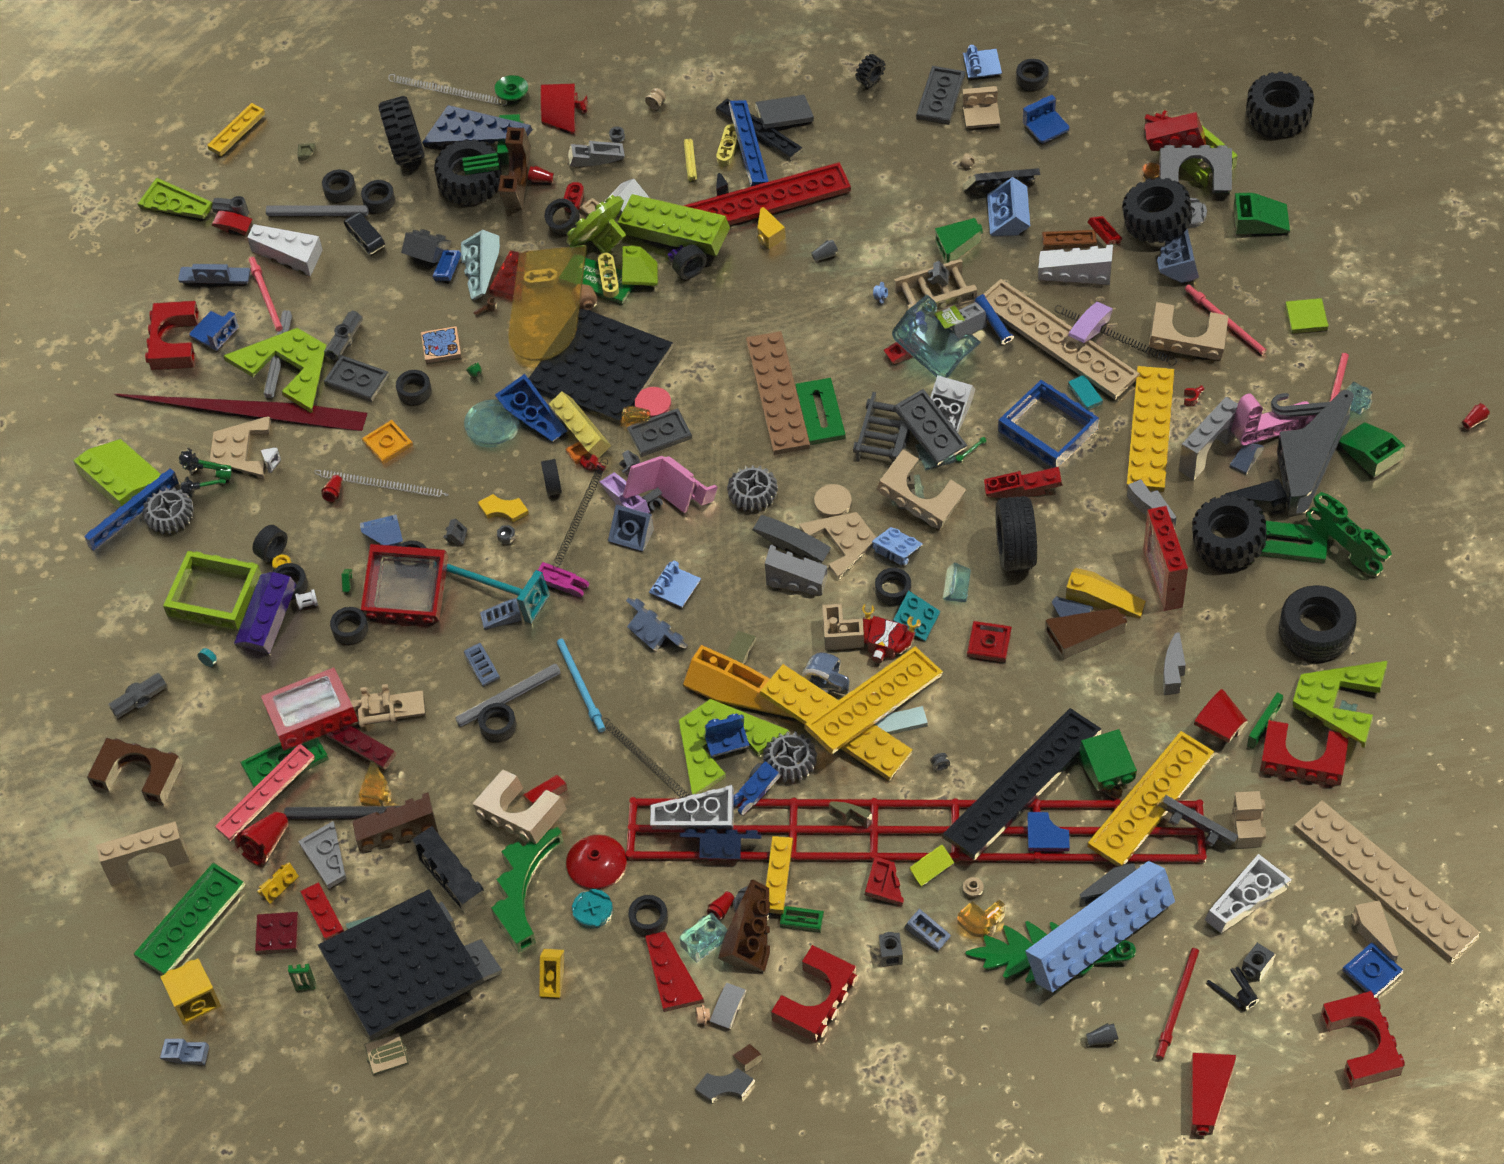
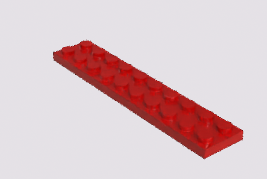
M840 162L683 206L724 215L728 224L732 225L759 217L762 207L772 214L850 192L851 185Z

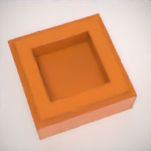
M580 441L565 449L575 465L580 463L583 455L586 459L591 457V453L584 448Z

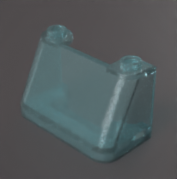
M925 295L906 311L894 327L892 336L898 344L934 376L937 377L938 375L948 378L981 342L972 334H965L959 339L948 328L944 329L941 322L933 316L937 311L936 302L930 296Z

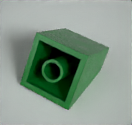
M1120 729L1081 740L1078 758L1097 791L1102 789L1109 790L1121 783L1124 785L1129 784L1136 778L1137 769Z

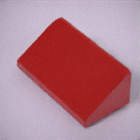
M555 775L523 794V796L532 806L545 790L559 796L568 790L567 784L561 777Z

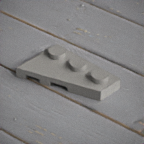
M334 821L298 841L328 889L346 879Z

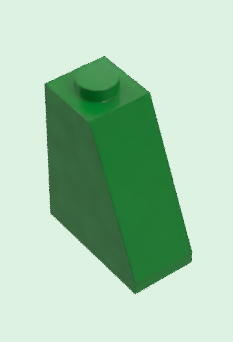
M976 218L935 228V242L945 263L957 260L979 244L983 228L981 224L977 223Z

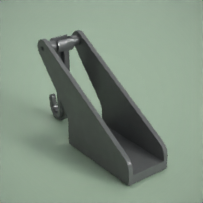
M1342 390L1331 402L1279 406L1277 402L1288 399V393L1278 394L1271 401V410L1279 417L1317 415L1303 429L1281 431L1279 433L1277 457L1283 488L1287 494L1286 506L1288 516L1306 513L1312 503L1350 419V408L1354 399V394L1350 390Z

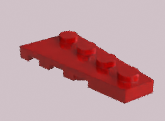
M664 931L645 936L663 1012L704 1003V998L667 933Z

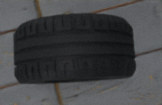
M1026 496L1001 498L996 502L995 510L997 545L1001 566L1007 571L1032 569L1037 564V533L1031 499Z
M1320 585L1303 587L1289 595L1284 602L1279 622L1280 636L1286 647L1302 658L1315 661L1333 659L1344 653L1352 643L1357 623V614L1351 601L1336 589ZM1309 615H1320L1329 619L1335 627L1326 631H1316L1305 626L1301 619Z

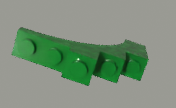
M558 827L548 830L537 844L529 841L525 846H522L518 841L506 846L501 851L503 860L510 871L504 872L496 879L498 888L505 899L496 902L491 909L494 919L518 953L536 943L534 933L525 915L526 892L531 877L540 862L552 850L564 842L562 832Z

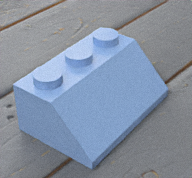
M1011 177L987 194L990 235H1018L1030 227L1026 185Z

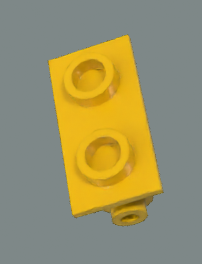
M291 863L281 865L272 875V879H268L258 887L257 893L261 897L264 896L269 904L299 877Z

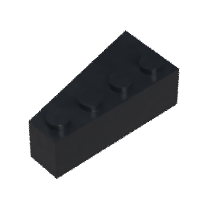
M433 826L412 839L418 860L464 914L484 901L482 885L478 881H474L470 871L463 867L458 857L453 854Z

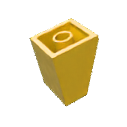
M199 958L190 960L183 966L175 970H169L160 976L183 1025L221 1007Z

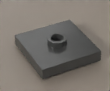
M481 939L464 946L483 976L484 981L501 974V967Z

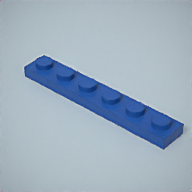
M730 101L729 109L750 186L769 182L747 101Z
M171 468L162 473L159 478L148 484L145 489L133 496L131 500L119 507L94 529L90 530L84 536L88 547L94 551L141 514L144 509V503H147L148 497L152 498V493H159V489L165 491L166 487L169 490L179 483L176 473Z

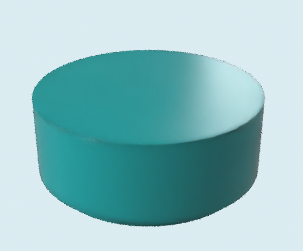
M203 648L197 655L199 660L208 667H212L217 662L216 655L207 648Z

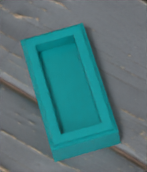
M1084 375L1068 382L1069 388L1086 410L1103 404V399Z

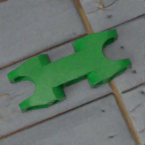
M1320 492L1313 499L1314 505L1317 508L1312 507L1305 515L1307 521L1322 537L1328 540L1335 539L1349 552V560L1357 568L1371 576L1376 577L1383 571V565L1380 561L1385 562L1392 555L1388 545L1374 531L1370 529L1362 530L1347 516L1348 510L1340 501L1329 494ZM1319 499H1325L1328 502V506L1322 504ZM1311 514H1317L1321 519L1316 520L1312 518ZM1382 549L1386 552V555H1380L1376 550ZM1368 563L1374 564L1378 570L1370 569Z

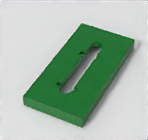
M825 378L795 384L810 445L846 439L832 379ZM814 392L820 394L828 425L826 428L820 425L813 397Z
M1266 521L1267 536L1309 540L1313 544L1299 545L1298 543L1269 540L1266 541V546L1264 550H1261L1260 556L1325 564L1328 539L1322 537L1312 526Z

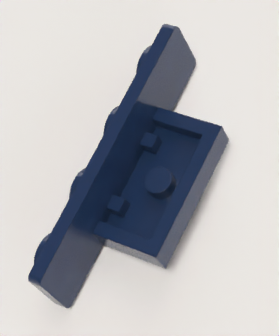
M685 828V832H681L680 837H700V858L741 859V838L762 839V834H758V830H746V834H737L738 830L726 829L725 833H717V829H705V833H697V829Z

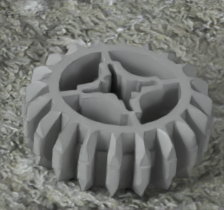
M745 465L744 470L738 468L737 473H733L732 478H729L727 486L728 497L733 504H736L738 509L743 507L744 511L750 509L751 512L754 509L760 511L761 507L767 509L768 504H772L773 499L777 497V480L772 472L769 473L767 468L762 470L761 465L758 468H755L754 465L751 468H747Z
M167 487L165 491L159 489V493H152V498H147V503H144L143 509L144 520L148 527L156 533L160 531L162 535L166 531L171 534L174 530L178 533L179 528L184 529V524H190L189 519H193L194 513L192 500L187 493H183L181 489L178 491L175 488L169 490Z
M788 731L784 736L779 733L778 738L772 737L771 742H767V748H764L763 762L766 761L781 774L779 779L783 778L784 783L787 779H791L793 783L795 778L801 781L802 775L808 777L809 772H813L814 766L817 763V752L814 743H811L809 738L805 739L803 734L797 736L796 731L793 735H790ZM805 757V759L800 764H797L799 761L802 760V758Z

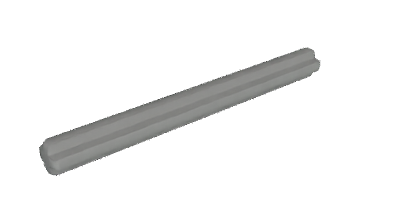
M366 205L266 206L267 216H352L358 212L363 216L369 214V208Z
M282 311L280 322L283 329L277 331V335L289 331L292 318L291 311ZM277 355L270 362L264 388L265 398L274 397L282 358Z
M553 664L455 717L457 724L462 727L477 719L481 710L487 705L506 703L560 674L558 665Z

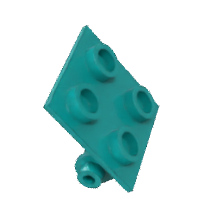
M908 591L893 621L908 625L907 620L912 616L914 617L912 621L914 626L919 619L921 625L914 630L916 632L915 636L925 642L941 611Z

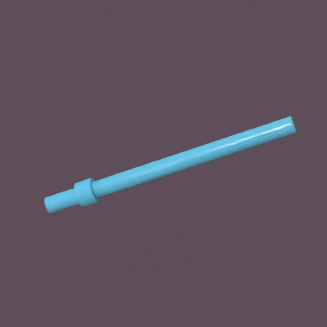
M558 639L556 643L589 710L588 715L591 721L595 723L598 732H604L606 728L601 719L602 715L599 709L595 707L564 639Z

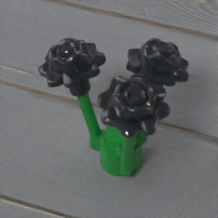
M187 448L186 451H181L179 464L185 470L190 471V475H193L197 469L207 468L215 470V477L218 478V480L193 483L188 476L185 477V481L181 483V490L183 493H187L189 498H192L195 490L200 489V487L225 484L226 480L231 479V465L199 460L196 453L192 454V449Z

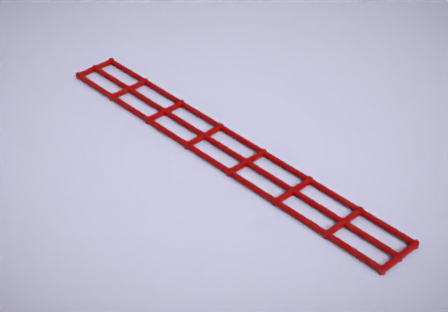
M631 797L629 799L626 858L629 861L633 859L709 861L770 859V852H741V859L700 858V852L634 851L636 833L685 832V829H652L651 825H636L637 806H651L680 798ZM877 798L760 799L752 807H790L789 825H733L732 830H738V833H746V830H758V833H789V838H793L791 862L795 860L873 862L874 857L889 861H919L929 853H878V834H943L950 826H878V807L951 808L952 825L959 818V808H969L976 800H958L957 798L952 800ZM743 799V800H742L737 806H735V807H740V806L742 805V803H743L744 801L748 800V799ZM1035 799L1027 808H1032V812H1041L1040 808H1114L1115 811L1123 800ZM1201 799L1196 801H1178L1190 809H1195L1196 812L1204 816V802ZM831 801L845 802L859 807H870L872 823L868 828L864 826L797 825L798 807H829ZM1008 826L1001 834L1028 835V827ZM1059 827L1069 830V835H1095L1100 827ZM1155 827L1149 835H1197L1198 854H1133L1127 861L1199 862L1204 864L1207 859L1206 843H1204L1205 832L1197 827ZM697 829V833H705V829ZM717 829V833H725L726 829ZM797 833L870 834V852H797ZM952 844L951 853H949L955 863L958 861L1110 862L1099 854L1042 853V851H1033V853H981L973 860L965 853H960V850Z

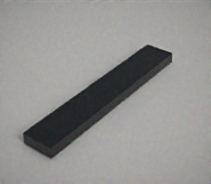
M727 98L716 107V112L733 123L729 109V102L731 100ZM750 113L756 137L759 141L790 161L803 152V147L774 128L764 129L761 120Z

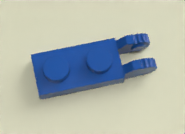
M765 761L742 786L739 792L734 795V807L746 797L748 800L744 801L738 809V812L744 815L753 805H756L779 779L781 774Z

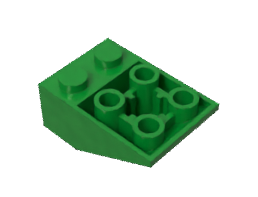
M1235 193L1233 209L1236 234L1290 233L1287 204L1256 193Z
M1366 422L1343 435L1338 443L1374 478L1401 461L1405 451V445L1392 433Z

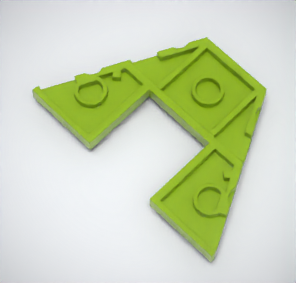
M295 328L224 355V361L254 377L277 355L302 370L282 390V396L312 413L320 373L323 367L326 344L301 329Z
M1388 661L1301 674L1293 699V707L1305 712L1311 718L1317 717L1324 722L1325 726L1342 733L1346 738H1353L1361 743V747L1365 748L1373 715L1334 708L1340 687L1380 693Z
M712 699L679 719L692 795L701 794L726 778L725 772L705 751L708 746L704 733L705 725L708 724V721L712 719H727V716L735 713L744 715V729L749 747L757 756L764 753V748H767V742H771L772 737L778 738L779 733L784 736L789 730Z

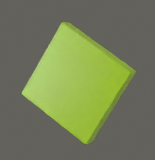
M1322 298L1286 301L1285 307L1291 333L1328 330L1329 326Z

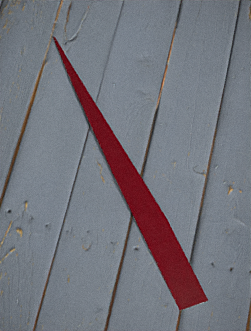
M114 394L194 408L263 418L270 417V419L363 431L368 414L366 412L313 405V412L311 413L296 403Z

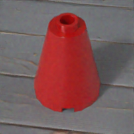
M273 812L239 832L235 836L234 842L237 849L239 847L242 849L243 853L241 855L255 865H260L261 863L264 865L269 860L289 825L287 816L281 812Z

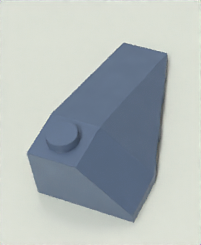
M1188 228L1185 232L1182 231L1183 233L1179 237L1176 236L1171 241L1166 240L1164 247L1161 248V256L1157 259L1160 273L1181 283L1199 278Z

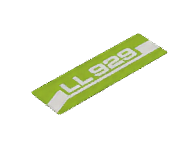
M955 305L935 313L944 329L965 321Z

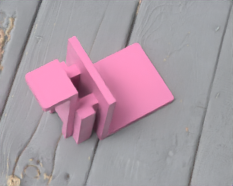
M660 456L631 466L623 497L629 498L659 488L662 492L661 495L686 513L691 499H694L702 506L713 502L718 487L716 485L705 487L693 477L694 475L670 456Z

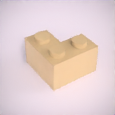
M842 604L822 605L825 650L864 648L863 619L843 620Z
M1260 791L1235 792L1232 819L1234 833L1238 835L1236 848L1261 847L1262 840L1266 839L1265 827L1261 826L1263 811H1265V800L1261 799Z

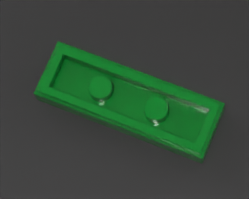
M1278 692L1275 694L1249 734L1248 747L1254 749L1267 730L1268 720L1273 721L1281 709L1284 698L1282 694Z

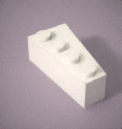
M253 224L247 237L252 252L269 259H276L278 263L290 265L294 270H302L308 276H311L322 252L320 238L315 235Z
M730 785L701 794H693L684 798L651 805L650 825L652 829H733L734 788Z

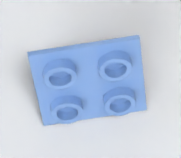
M969 45L967 52L963 53L968 78L1002 74L997 49L977 51L976 46Z
M892 527L872 541L874 543L873 549H875L876 553L886 558L889 557L890 560L894 559V562L899 565H907L909 561L907 557L923 545L914 537H909Z
M672 561L666 566L649 593L679 607H683L701 578L679 569V563Z

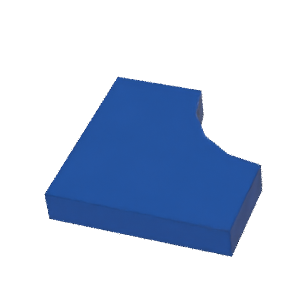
M1048 812L1027 813L1028 851L1070 850L1069 830L1061 829L1054 825L1049 818Z

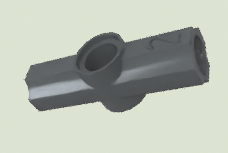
M353 310L348 312L343 322L335 327V335L324 350V354L329 359L336 361V359L340 358L345 348L353 343V335L363 321V317L358 312Z
M157 672L142 683L136 682L129 685L125 694L110 702L108 706L115 717L120 718L135 707L142 708L146 706L152 696L168 686L163 677Z

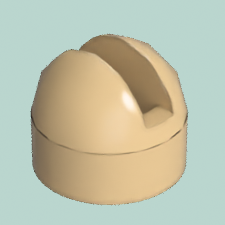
M965 153L960 166L971 168L975 163L974 157Z

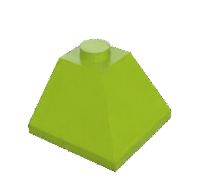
M623 246L622 284L658 286L657 261L641 247Z

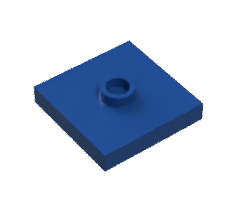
M1373 942L1342 969L1365 992L1372 991L1374 997L1378 996L1403 974V969Z

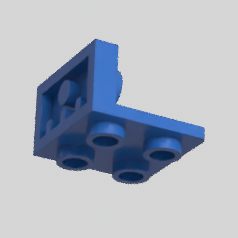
M210 311L189 333V336L217 351L239 328L236 315L229 311L222 317Z

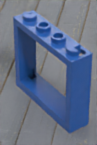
M1040 380L998 420V431L1050 467L1055 468L1059 467L1098 430L1099 417L1083 408L1080 403L1068 398L1066 394L1056 390L1051 384L1049 385ZM1041 397L1085 426L1059 452L1014 423Z

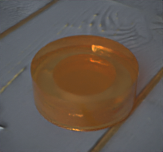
M1156 163L1145 164L1142 170L1144 178H1151V180L1158 178L1159 165Z

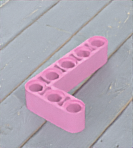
M1246 394L1238 402L1231 431L1242 445H1249L1278 436L1281 431L1304 428L1317 415L1285 418L1275 415L1272 411L1262 414L1263 408L1252 394ZM1304 401V402H1300V403H1297V404H1294V405L1309 404V403H1308L1307 401Z

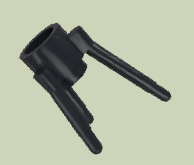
M1238 966L1235 968L1236 971L1233 968L1230 969L1242 988L1237 993L1238 999L1212 981L1207 980V984L1234 1002L1239 1009L1243 1006L1247 1010L1259 1000Z

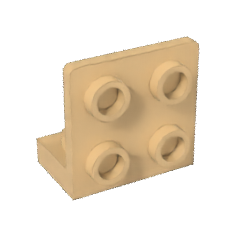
M997 86L963 89L962 104L966 128L1000 126Z

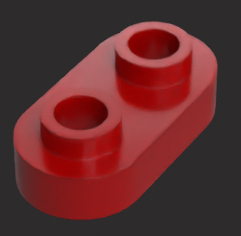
M579 182L570 183L566 188L563 198L571 201L578 210L581 207L584 196L583 185ZM563 207L566 212L571 213L569 208Z

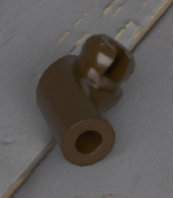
M1118 785L1109 790H1099L1114 800L1121 798L1123 792L1122 788Z

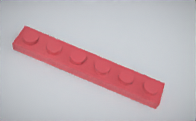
M299 744L215 826L216 830L231 841L315 759V756L303 745Z

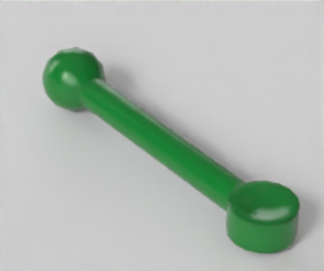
M981 437L979 442L962 455H957L956 461L958 463L963 462L964 457L981 444H985L987 439Z

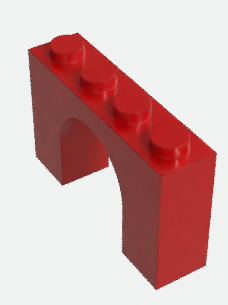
M196 301L153 303L152 311L149 312L151 324L148 325L150 337L147 338L148 352L145 353L146 363H149L151 370L194 368L195 351L192 342L166 343L162 341V337L170 329L198 325L199 310Z
M1268 720L1260 771L1268 774L1285 775L1289 778H1302L1312 782H1325L1329 785H1341L1349 737H1344L1340 732L1329 731L1325 753L1317 760L1301 761L1293 757L1286 748L1288 723Z
M812 945L802 960V968L804 972L821 979L829 986L831 992L828 998L818 1005L805 1006L781 995L771 1011L773 1022L816 1043L819 1037L825 1035L828 1022L835 1018L838 1012L837 1007L840 1003L843 1004L848 995L847 991L850 986L853 987L855 985L858 975L856 974L855 965Z
M1372 991L1324 1003L1321 1011L1329 1032L1348 1026H1361L1371 1031L1377 1039L1378 1048L1373 1053L1346 1061L1344 1070L1352 1088L1400 1076L1405 1066L1402 1054L1397 1052L1396 1039L1389 1033L1387 1018L1382 1016L1380 1012V1002L1378 998L1374 997Z

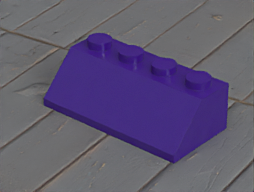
M275 572L260 575L236 636L235 645L270 654L296 587V583L290 576Z

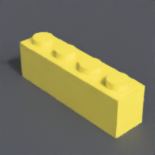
M561 391L549 403L589 453L599 459L611 447L610 443L570 396Z

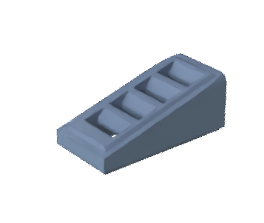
M516 598L480 612L484 630L522 621ZM487 616H491L492 621L488 622Z
M481 643L464 651L466 661L482 686L500 678ZM490 671L492 672L491 674H489V675H487V676H485V677H482V675H484V674H486V673H488V672H490Z
M921 909L912 916L904 927L911 934L937 951L951 937L946 930ZM918 920L922 922L919 926L916 925ZM926 925L928 929L924 932L922 928ZM931 930H934L935 933L930 937L928 934ZM939 934L943 936L938 942L935 941Z

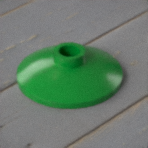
M505 76L496 82L494 87L495 94L503 100H518L526 95L528 83L520 76Z

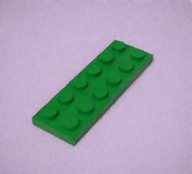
M213 862L133 953L135 958L161 975H164L169 970H173L246 886L244 881Z

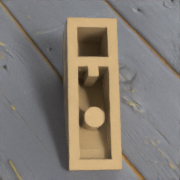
M1380 900L1355 905L1354 912L1351 914L1353 925L1357 926L1359 933L1369 944L1373 942L1390 959L1397 963L1399 955Z

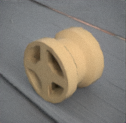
M653 88L650 95H647L645 98V102L651 109L658 110L661 103L665 102L666 95L662 90Z

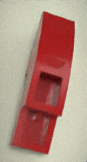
M1059 467L1024 475L1021 474V471L984 479L986 496L994 498L1045 495V490L1063 486Z

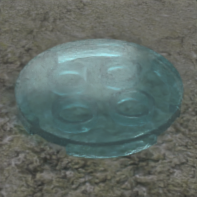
M490 399L474 405L468 411L464 420V426L472 442L484 447H496L498 444L504 443L507 440L510 441L515 437L519 430L520 420L505 410L499 400Z

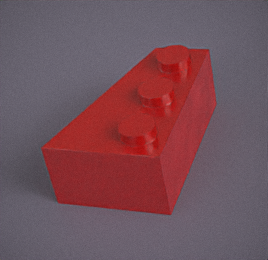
M1197 112L1145 124L1146 140L1151 151H1160L1166 145H1173L1174 148H1181L1184 145L1199 148L1201 145H1206L1205 133Z

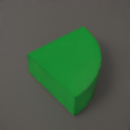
M344 569L341 573L342 592H349L351 590L350 579L352 578V569Z

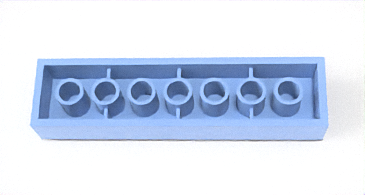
M1150 861L1146 862L1027 949L1025 952L1036 984L1053 993L1173 904L1175 899L1165 868Z

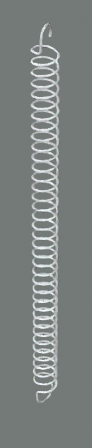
M390 74V75H394V74ZM389 75V77H390V75ZM394 75V78H395V75ZM397 76L398 79H399V76ZM400 76V78L402 79V77ZM403 77V79H405V77ZM406 78V79H408V78ZM409 78V80H410V78ZM389 79V80H390V79ZM397 79L396 82H397V83H401V80H400V82H398V79ZM412 79V80H413V79ZM415 79V80H416V79ZM390 80V81H391V80ZM394 80V82H395V80ZM402 80L404 82V80ZM405 80V84L407 83V80ZM408 80V84L410 83L409 80ZM419 80L417 81V86L419 84ZM391 81V82H393V81ZM411 81V85L413 84V81ZM414 81V86L416 84V81ZM422 81L420 82V87L422 85ZM425 81L423 82V87L421 88H424ZM395 82V83H396V82ZM402 82V83H403V82ZM428 82L426 83V88L428 86ZM431 82L429 83V88H428V89H430ZM401 83V84H402V83ZM403 83V84H404V83ZM434 83L432 84V89L430 90H433ZM406 84V85H408V84ZM409 84V85H410V84ZM435 84V91H436L437 84ZM410 85V86H411V85ZM412 85V86H413V85ZM438 85L437 91H439L440 85ZM441 85V88H443V85ZM415 86V87H417V86ZM444 86V91H443L444 93H445L446 86ZM418 87V88H419V87ZM447 87V89H449V87ZM450 87V89H452V87ZM424 88V89H426V88ZM453 88V90H455V88ZM456 88V90H458V89ZM427 89V90H428V89ZM442 89L439 92H442ZM459 89L458 95L456 94L457 91H455V94H453V95L458 96V95L460 94V89ZM433 90V91H434V90ZM447 90V92H446L447 94H449V93H448V90ZM450 90V92H451V90ZM462 90V91H463V90ZM466 90L464 92V96L466 95ZM453 91V93H454V91ZM468 91V92H469V91ZM472 91L470 93V98L472 96ZM442 92V93H443V92ZM449 92V93H450V92ZM461 92V96H462L463 92ZM474 92V94H473V98H474V96H475V92ZM450 93V94H451V93ZM452 93V94H453V93ZM467 93V97H468L469 93ZM478 93L476 94V99L478 97ZM480 93V95H479V99H477V100H480V98H481V93ZM451 94V95H452V94ZM484 94L482 95V100L484 98ZM459 95V96H460V95ZM487 95L485 96V101L487 99ZM490 95L488 96V101L486 102H489ZM462 96V97H464V96ZM493 96L491 97V102L493 100ZM496 96L494 97V102H493V103H495ZM465 97V98H467V97ZM468 97V98H469V97ZM499 97L497 98V103L495 104H498ZM471 98V99H473V98ZM474 99V100H476V99ZM501 99V101H502V99ZM480 100V101H482V100ZM505 100V101H506V100ZM483 101V102H484V101ZM506 101V104H507V101ZM489 102V103H491V102ZM500 102V103H501V102ZM492 103V104H493V103ZM498 104V105H499V104ZM502 104V105H503V104ZM505 104V105H506V104ZM504 105V106H505V105Z
M367 477V483H366V484H367V485H371L372 478H370V484H368V479H369V478Z

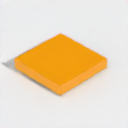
M390 420L362 438V442L383 465L413 446V442L393 420Z

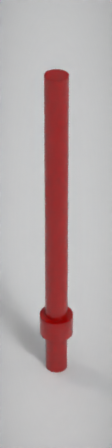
M1192 948L1164 1032L1160 1034L1158 1040L1160 1044L1155 1056L1159 1060L1164 1059L1167 1048L1172 1043V1033L1199 954L1197 948Z

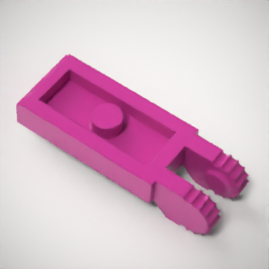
M542 562L537 570L543 573L548 586L567 593L569 592L579 598L583 596L584 592L580 588L573 586V584L575 583L582 588H588L589 582L586 579L561 568H556L555 566L553 568V565Z

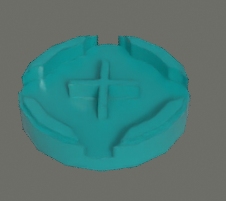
M591 889L585 893L582 892L574 899L572 905L573 917L582 927L589 929L599 928L605 925L612 917V901L601 890Z

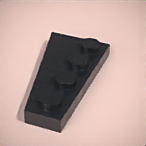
M1040 169L974 174L963 184V190L965 192L1000 186L1011 177L1020 182L1032 183L1041 175Z

